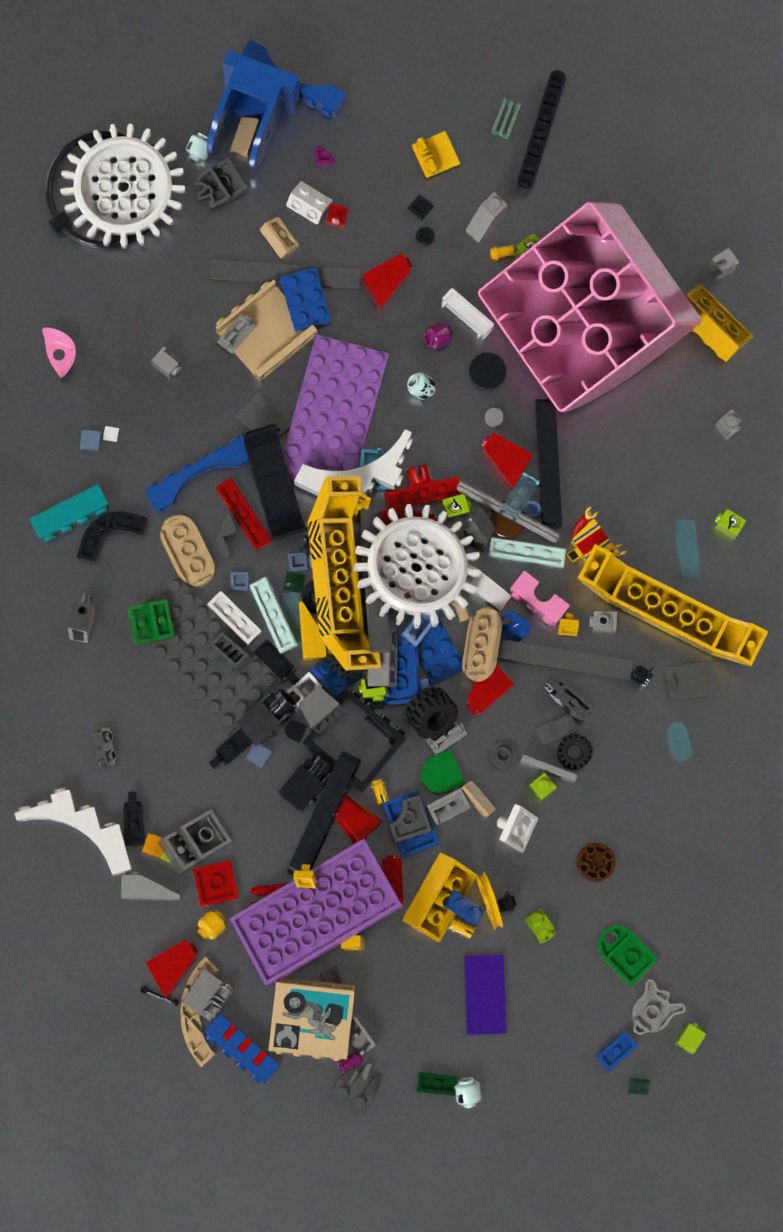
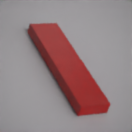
M232 478L215 487L256 552L272 542V539Z

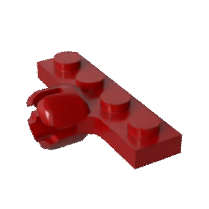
M427 465L418 466L420 477H418L416 466L410 467L407 470L409 486L404 489L384 493L387 509L393 508L398 510L406 508L407 504L415 506L461 495L462 493L457 490L460 482L459 477L433 481Z

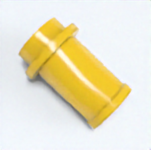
M513 244L501 247L493 246L490 249L491 259L498 261L499 258L514 256Z
M383 779L372 781L371 788L374 789L377 804L383 803L381 795L384 802L389 801L384 786L386 783L383 782Z
M455 917L449 926L452 932L456 931L469 939L475 931V927Z

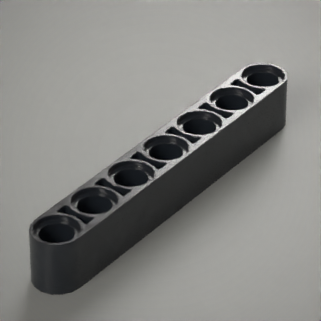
M560 70L553 71L549 76L517 179V191L524 195L529 194L533 189L564 89L566 76ZM559 79L561 83L555 84L552 80ZM551 95L554 96L556 100L550 101L547 97ZM542 113H549L551 117L545 118L542 116ZM541 129L544 130L546 134L539 135L536 131ZM538 147L540 151L533 152L531 148ZM533 164L535 168L531 170L526 165ZM527 181L530 185L524 187L520 182Z
M550 398L536 399L541 521L547 527H562L556 407Z
M342 751L338 757L288 866V873L294 875V870L301 871L302 864H309L310 870H312L360 766L361 759L345 751Z

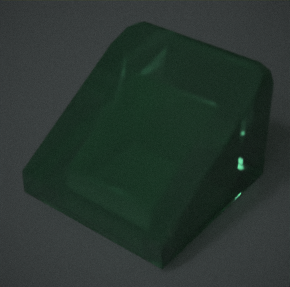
M630 1078L628 1081V1093L647 1095L650 1081L648 1079Z

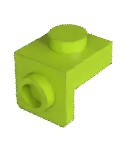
M361 679L359 692L366 700L373 699V702L384 701V697H389L388 688L369 689L366 679Z
M541 908L525 918L526 923L540 944L551 940L556 935L552 923Z

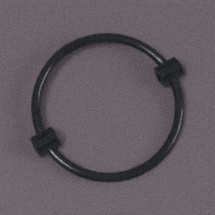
M99 131L102 139L112 137L110 131ZM93 132L87 133L65 145L55 156L49 167L45 181V198L53 219L48 224L58 236L64 232L73 240L89 247L100 249L122 247L120 240L111 241L107 247L104 246L103 241L91 240L79 235L70 228L73 223L64 211L58 213L54 204L52 189L56 170L62 159L79 145L78 142L80 140L84 142L95 140ZM118 133V137H126L125 134ZM150 228L143 231L142 235L144 236L150 230ZM136 234L127 237L128 245L137 241Z

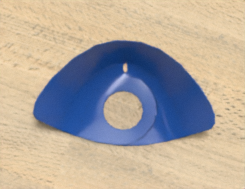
M509 611L501 616L502 620L505 618H512L513 620L508 624H502L500 639L519 642L529 634L530 624L521 615L514 611Z

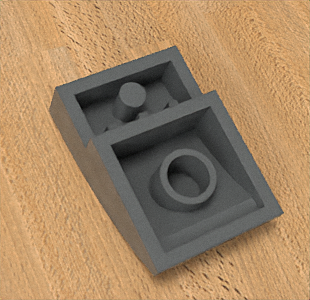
M212 809L163 837L158 843L178 875L218 852L232 841Z

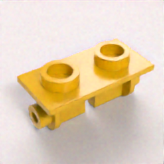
M363 492L359 497L352 517L354 522L359 521V510H368L371 498Z

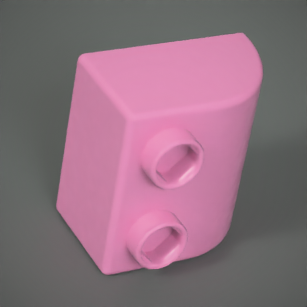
M587 202L478 291V296L559 412L578 408L620 385L701 323V318L619 203Z

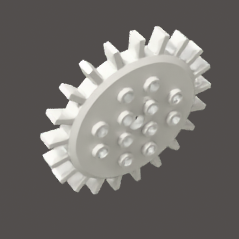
M111 124L110 133L112 137L106 140L102 139L101 133L96 129L93 131V135L98 143L92 148L83 140L78 142L80 148L86 152L82 159L72 154L67 156L71 163L78 166L75 172L62 171V177L74 180L73 187L61 188L60 192L64 196L75 195L76 201L67 204L64 208L67 213L73 212L76 209L81 210L82 215L76 218L73 223L78 228L88 220L92 224V227L87 232L89 239H92L99 229L106 232L103 238L104 246H109L113 234L121 235L120 243L123 249H126L128 245L127 235L136 234L138 243L143 246L145 245V239L142 235L143 231L150 228L154 236L157 238L161 236L159 229L155 226L160 219L168 225H173V219L165 214L168 207L176 210L182 209V204L171 200L173 192H186L185 186L172 184L173 177L184 175L183 168L169 170L167 165L178 156L174 151L162 157L159 151L166 145L164 138H161L155 146L148 144L147 142L151 137V130L148 128L143 132L142 138L137 139L133 138L135 132L133 124H129L126 137H118L116 126ZM135 157L136 162L131 163L129 161L130 158ZM117 158L118 160L116 163H111V159ZM154 175L155 180L150 181L149 176ZM113 176L118 177L116 182L111 181ZM131 176L137 177L135 181H130ZM93 177H98L99 181L93 182L92 179ZM123 182L129 185L126 192H121L118 189V186ZM132 194L137 195L135 200L130 199ZM155 194L156 197L155 199L151 200L149 199V195ZM94 195L99 196L97 201L92 199ZM117 195L118 199L112 200L111 197ZM117 213L118 218L113 219L112 214ZM136 213L137 217L133 219L130 215Z
M407 504L405 508L406 518L399 519L393 508L388 511V517L392 522L386 526L378 517L374 518L372 523L380 531L377 536L367 530L363 531L361 537L372 543L371 548L356 547V554L368 558L367 563H355L353 570L358 572L367 571L368 578L358 581L357 587L359 589L372 586L375 592L368 596L366 603L371 604L380 598L385 603L379 613L381 617L386 615L390 608L399 611L396 617L397 625L402 623L405 614L414 616L413 625L414 628L418 629L421 624V615H429L430 623L435 627L439 623L436 612L443 610L449 620L455 617L454 611L449 606L453 601L463 609L467 607L468 602L459 593L461 590H464L470 594H475L477 587L465 582L467 576L479 577L481 570L468 568L467 562L478 560L480 555L479 552L465 553L463 547L468 546L472 542L473 537L472 535L467 536L462 540L457 538L455 533L460 530L462 525L460 521L449 529L443 525L447 512L443 511L439 515L438 520L435 521L428 518L430 506L425 505L422 510V517H414L411 504ZM425 539L427 544H422L421 540ZM394 543H400L401 547H396ZM436 551H442L443 555H438ZM410 554H415L417 558H411ZM384 557H388L390 562L384 561ZM417 563L421 566L422 570L415 572L412 570L411 565ZM426 565H431L432 569L428 570ZM404 568L406 572L401 573L399 569ZM446 576L448 580L444 581L441 577ZM415 580H421V584H417ZM394 583L395 587L391 588L388 584ZM435 590L437 595H432L431 591ZM404 594H409L411 598L406 599Z

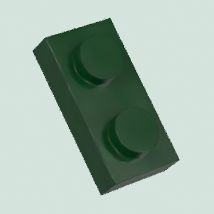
M418 1072L417 1092L456 1096L454 1087L457 1084L458 1076Z

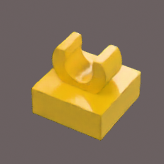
M565 613V618L560 619L558 635L577 636L579 620H573V613Z
M302 864L301 871L294 870L293 878L296 887L316 888L317 880L314 872L310 870L309 864Z

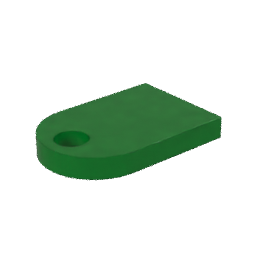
M611 926L605 929L599 936L597 947L600 956L630 987L659 960L632 931L624 926ZM609 932L613 933L616 937L613 944H609L605 940V935Z

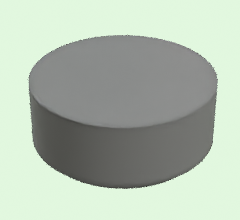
M490 408L484 417L485 423L492 428L499 427L504 419L502 411L498 408Z

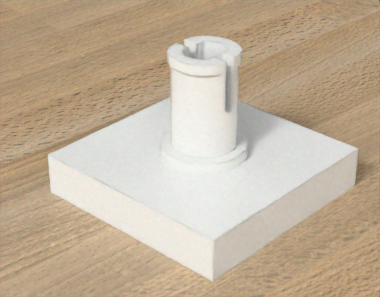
M515 804L509 819L501 816L497 821V826L504 829L499 840L514 850L524 853L539 818Z

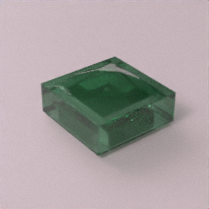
M287 571L283 591L302 594L306 575Z

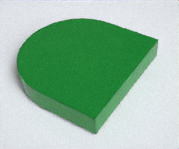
M450 749L429 758L422 767V783L433 793L445 794L466 784Z

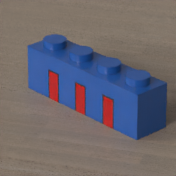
M221 1014L217 1016L205 1031L207 1034L205 1038L213 1045L218 1043L222 1047L220 1051L228 1058L232 1055L237 1060L235 1064L243 1071L247 1068L252 1072L250 1077L257 1083L261 1081L266 1083L280 1066Z

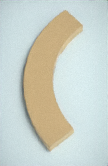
M207 956L198 963L191 973L183 992L182 1001L203 969L213 976L219 971ZM181 1001L182 1032L189 1051L197 1063L203 1067L216 1053L205 1038L201 1024V1015Z

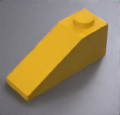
M300 601L299 612L303 661L322 660L326 658V654H330V650L320 638L319 627L303 601Z

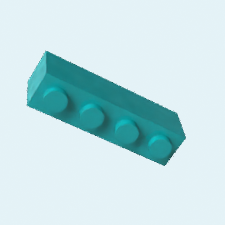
M97 484L30 518V521L41 542L45 541L47 543L56 538L55 535L61 532L63 534L73 530V526L77 524L83 525L89 522L91 517L105 514L110 507Z

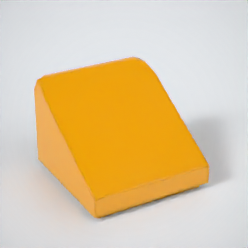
M148 833L142 852L161 858L164 851L158 842L162 837Z

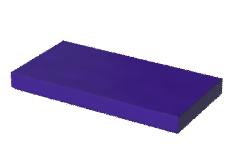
M504 955L464 956L467 1035L506 1034Z

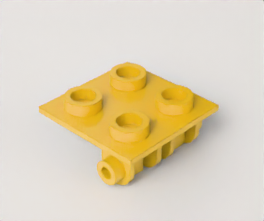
M446 131L427 139L421 137L417 139V143L411 145L426 178L460 165Z

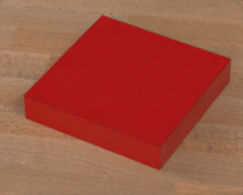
M231 860L193 868L201 907L239 899Z

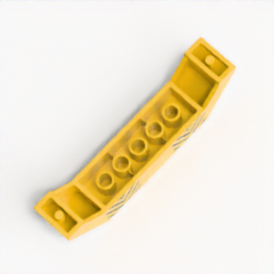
M360 476L325 477L307 522L319 636L346 671L381 668L380 653L370 652L369 638L364 632L360 588L358 589L357 587L359 581L358 571L353 570L357 559L352 517L359 497L362 495Z
M596 544L577 578L607 603L716 657L752 666L768 634L767 630L753 623L730 618L627 566L614 556L612 552Z

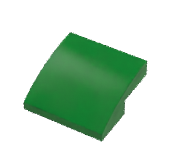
M168 600L127 607L134 645L174 638Z

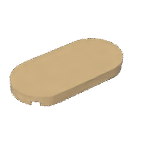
M173 515L166 519L161 527L160 538L179 578L186 585L192 587L206 585L214 576L215 563L197 525L191 518L183 515Z
M490 607L479 609L477 614L472 616L468 623L462 670L466 677L475 682L487 679L493 673L497 663L502 617L498 611Z

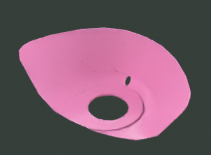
M45 327L42 329L45 338L47 355L51 365L61 378L70 370L75 359L76 348L73 340L67 334L54 328ZM56 349H62L65 352V357L62 360L54 359L53 352Z

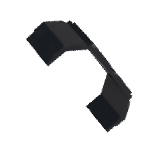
M276 423L242 432L251 470L273 540L307 531L308 529L302 518L282 452Z

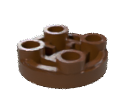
M511 500L501 501L526 515L523 507L517 502ZM493 509L489 513V519L495 526L493 534L501 538L510 539L517 537L525 528Z
M590 843L583 847L578 853L576 860L577 869L581 876L592 882H600L607 879L613 873L616 864L613 851L601 843Z

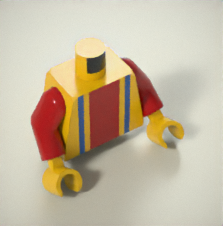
M593 506L586 509L585 514L576 522L572 531L571 544L574 549L566 554L572 563L580 558L586 562L595 544L612 552L616 557L626 554V551L620 553L618 550L623 544L614 546L596 520H591V518L599 514V511L594 515L590 513V509Z

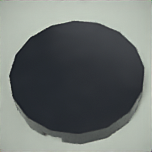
M491 352L477 355L471 361L469 367V377L472 383L483 390L498 388L505 380L507 374L503 359Z

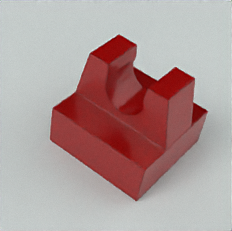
M330 204L326 224L344 228L349 208L338 204Z

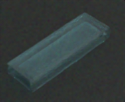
M523 473L499 513L516 522L537 488L539 481Z
M695 520L676 521L675 528L681 579L700 577L701 570Z
M298 593L279 594L281 608L298 643V646L288 651H301Z

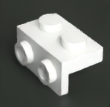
M301 181L291 192L286 206L313 223L318 224L333 200Z

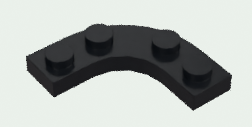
M124 511L106 513L91 522L81 539L76 558L96 564L104 538L114 532H126L143 537L148 518Z

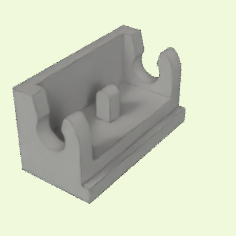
M727 248L711 259L707 270L711 273L716 269H720L722 274L716 277L717 280H720L729 274H734L739 261L730 248Z
M460 788L427 805L426 809L435 826L470 809V805Z
M352 1013L349 1043L362 1056L376 1046V1044Z

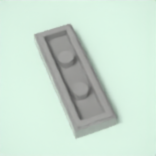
M525 754L521 757V764L571 783L576 781L577 774Z

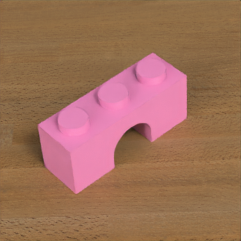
M523 571L510 588L509 592L512 593L510 596L517 602L522 601L527 605L526 608L533 614L537 612L541 615L543 622L555 626L570 605L556 594L549 601H539L534 595V590L538 586L539 581L526 571Z

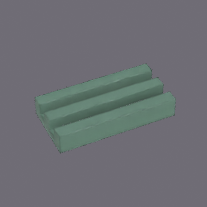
M504 98L491 133L509 139L521 104H516L514 101H508ZM506 105H508L509 107L504 117L500 131H496L501 116L503 114L504 108ZM512 108H516L509 128L507 130V133L505 134L503 133V131L508 121Z

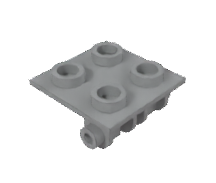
M203 969L182 1003L212 1023L233 992V989L230 985L224 984Z

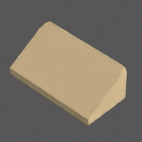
M241 117L230 152L248 157L259 126V119Z
M279 217L265 222L260 228L261 233L281 259L300 246Z
M473 781L468 782L461 788L464 795L484 818H487L496 810Z

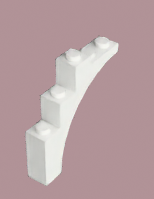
M405 429L399 440L386 454L360 468L347 471H326L302 464L294 483L296 486L318 496L325 477L360 476L362 492L365 494L372 492L375 485L373 481L394 490L396 485H401L404 478L402 476V469L397 466L401 467L405 459L403 454L406 449H410L414 441L412 439V432Z
M66 788L54 790L55 794H51L52 803H49V800L37 803V807L30 808V806H24L19 808V812H15L18 822L32 819L53 820L80 830L99 847L108 862L113 876L126 873V871H132L121 826L112 822L105 824L104 828L101 829L96 808H91L90 805L82 806L79 808L80 811L76 812L70 790H66Z

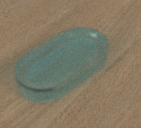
M674 723L667 730L671 752L677 761H686L692 754L687 730L684 725Z

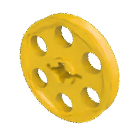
M485 872L481 876L476 874L479 891L494 930L499 926L503 928L500 911Z

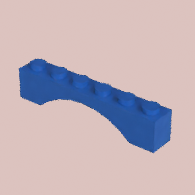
M250 39L241 55L276 67L269 57L267 49ZM299 82L300 98L312 108L317 107L324 115L336 118L347 100V93L331 84L319 86Z
M237 436L230 441L229 445L217 447L213 454L209 456L205 454L198 458V462L195 464L183 466L179 473L167 475L161 483L155 482L149 485L145 493L156 513L159 514L172 507L183 487L200 473L218 467L241 468L247 465L249 459L243 437Z

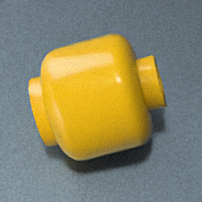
M217 910L215 912L208 911L198 920V933L204 939L207 937L212 940L216 939L226 930L227 920Z

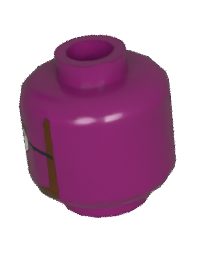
M437 322L425 329L423 338L428 347L439 349L451 342L453 332L449 325Z

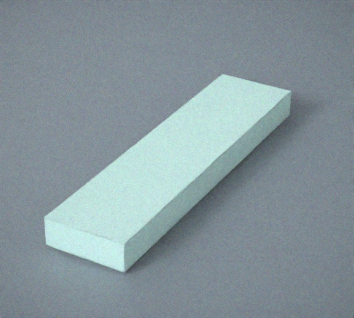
M491 537L488 556L564 568L567 549Z
M268 577L250 584L249 586L279 652L282 654L298 646Z

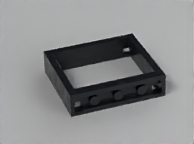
M346 689L337 700L341 705L349 698L398 738L363 782L356 776L354 777L351 784L361 792H364L406 741L407 738L404 737L406 732L398 726L393 728L389 724L391 720L384 714L380 716L374 712L376 708L368 701L364 704L359 700L361 695L355 690L348 691ZM312 730L302 743L334 768L337 761L312 741L318 734Z

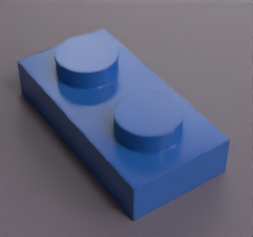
M452 890L443 906L477 926L486 910L456 890Z
M624 1031L600 1052L596 1058L610 1072L638 1045Z

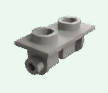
M241 314L217 343L232 354L256 325L251 322L247 315Z
M458 719L453 723V727L448 729L447 733H443L442 736L435 739H425L435 755H438L468 734Z

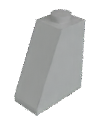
M493 192L480 205L465 231L475 241L480 243L505 218L508 204Z

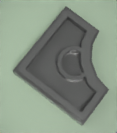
M420 794L403 799L401 815L396 821L389 824L395 843L432 832Z

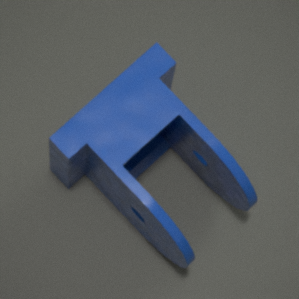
M228 50L223 61L225 91L210 129L207 153L214 155L218 151L234 114L241 117L259 119L260 126L249 161V168L256 171L266 155L283 111L292 115L296 113L300 103L299 76Z

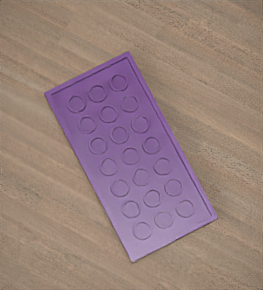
M316 334L293 415L292 426H290L283 451L292 483H294L302 464L326 471H347L358 468L361 449L364 448L389 353Z
M365 839L312 869L317 880L316 888L296 887L293 880L229 918L266 987L403 907Z

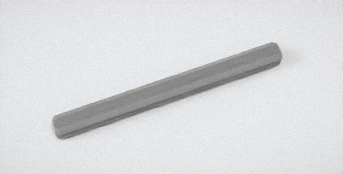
M464 481L459 482L457 486L459 492L553 543L557 542L560 534L555 530Z

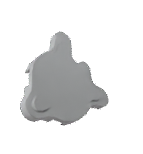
M653 979L645 981L644 993L637 999L632 1009L633 1032L636 1035L659 1032L669 1024L672 1017L686 1011V1006L683 1003H669L670 992L659 990Z

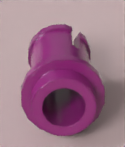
M358 1051L351 1052L347 1060L343 1059L337 1062V1066L344 1074L356 1065L360 1066L363 1058Z

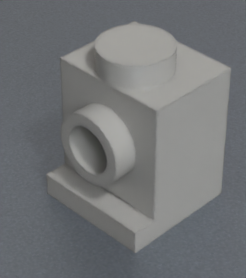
M164 346L151 360L152 365L169 379L173 375L177 376L182 369L178 363V358L172 353L168 355L167 348Z
M730 410L717 421L715 427L728 440L742 428L739 425L742 420L733 410Z
M594 611L592 615H589V627H592V632L615 634L617 612ZM600 618H605L606 624H601Z

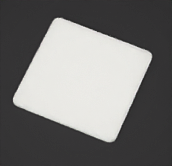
M105 426L103 440L117 442L119 428Z

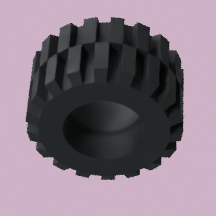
M436 686L427 687L423 691L420 690L408 702V707L405 709L407 722L424 739H435L442 736L443 733H447L448 729L453 727V723L457 720L456 716L458 715V707L442 688H437Z

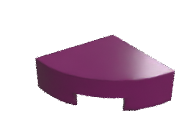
M314 146L316 166L335 165L333 156L327 150Z

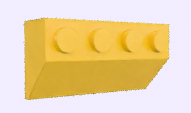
M702 284L685 294L701 318L700 325L692 331L697 333L703 339V342L710 346L717 356L725 362L731 359L754 337Z
M439 853L402 921L440 943L456 915L443 907L452 890H456L466 896L476 879V874L457 860Z

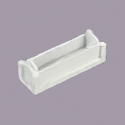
M453 288L442 298V308L447 307L478 334V339L481 337L484 340L494 329L495 324Z
M222 591L207 604L247 646H250L251 641L262 634V631Z

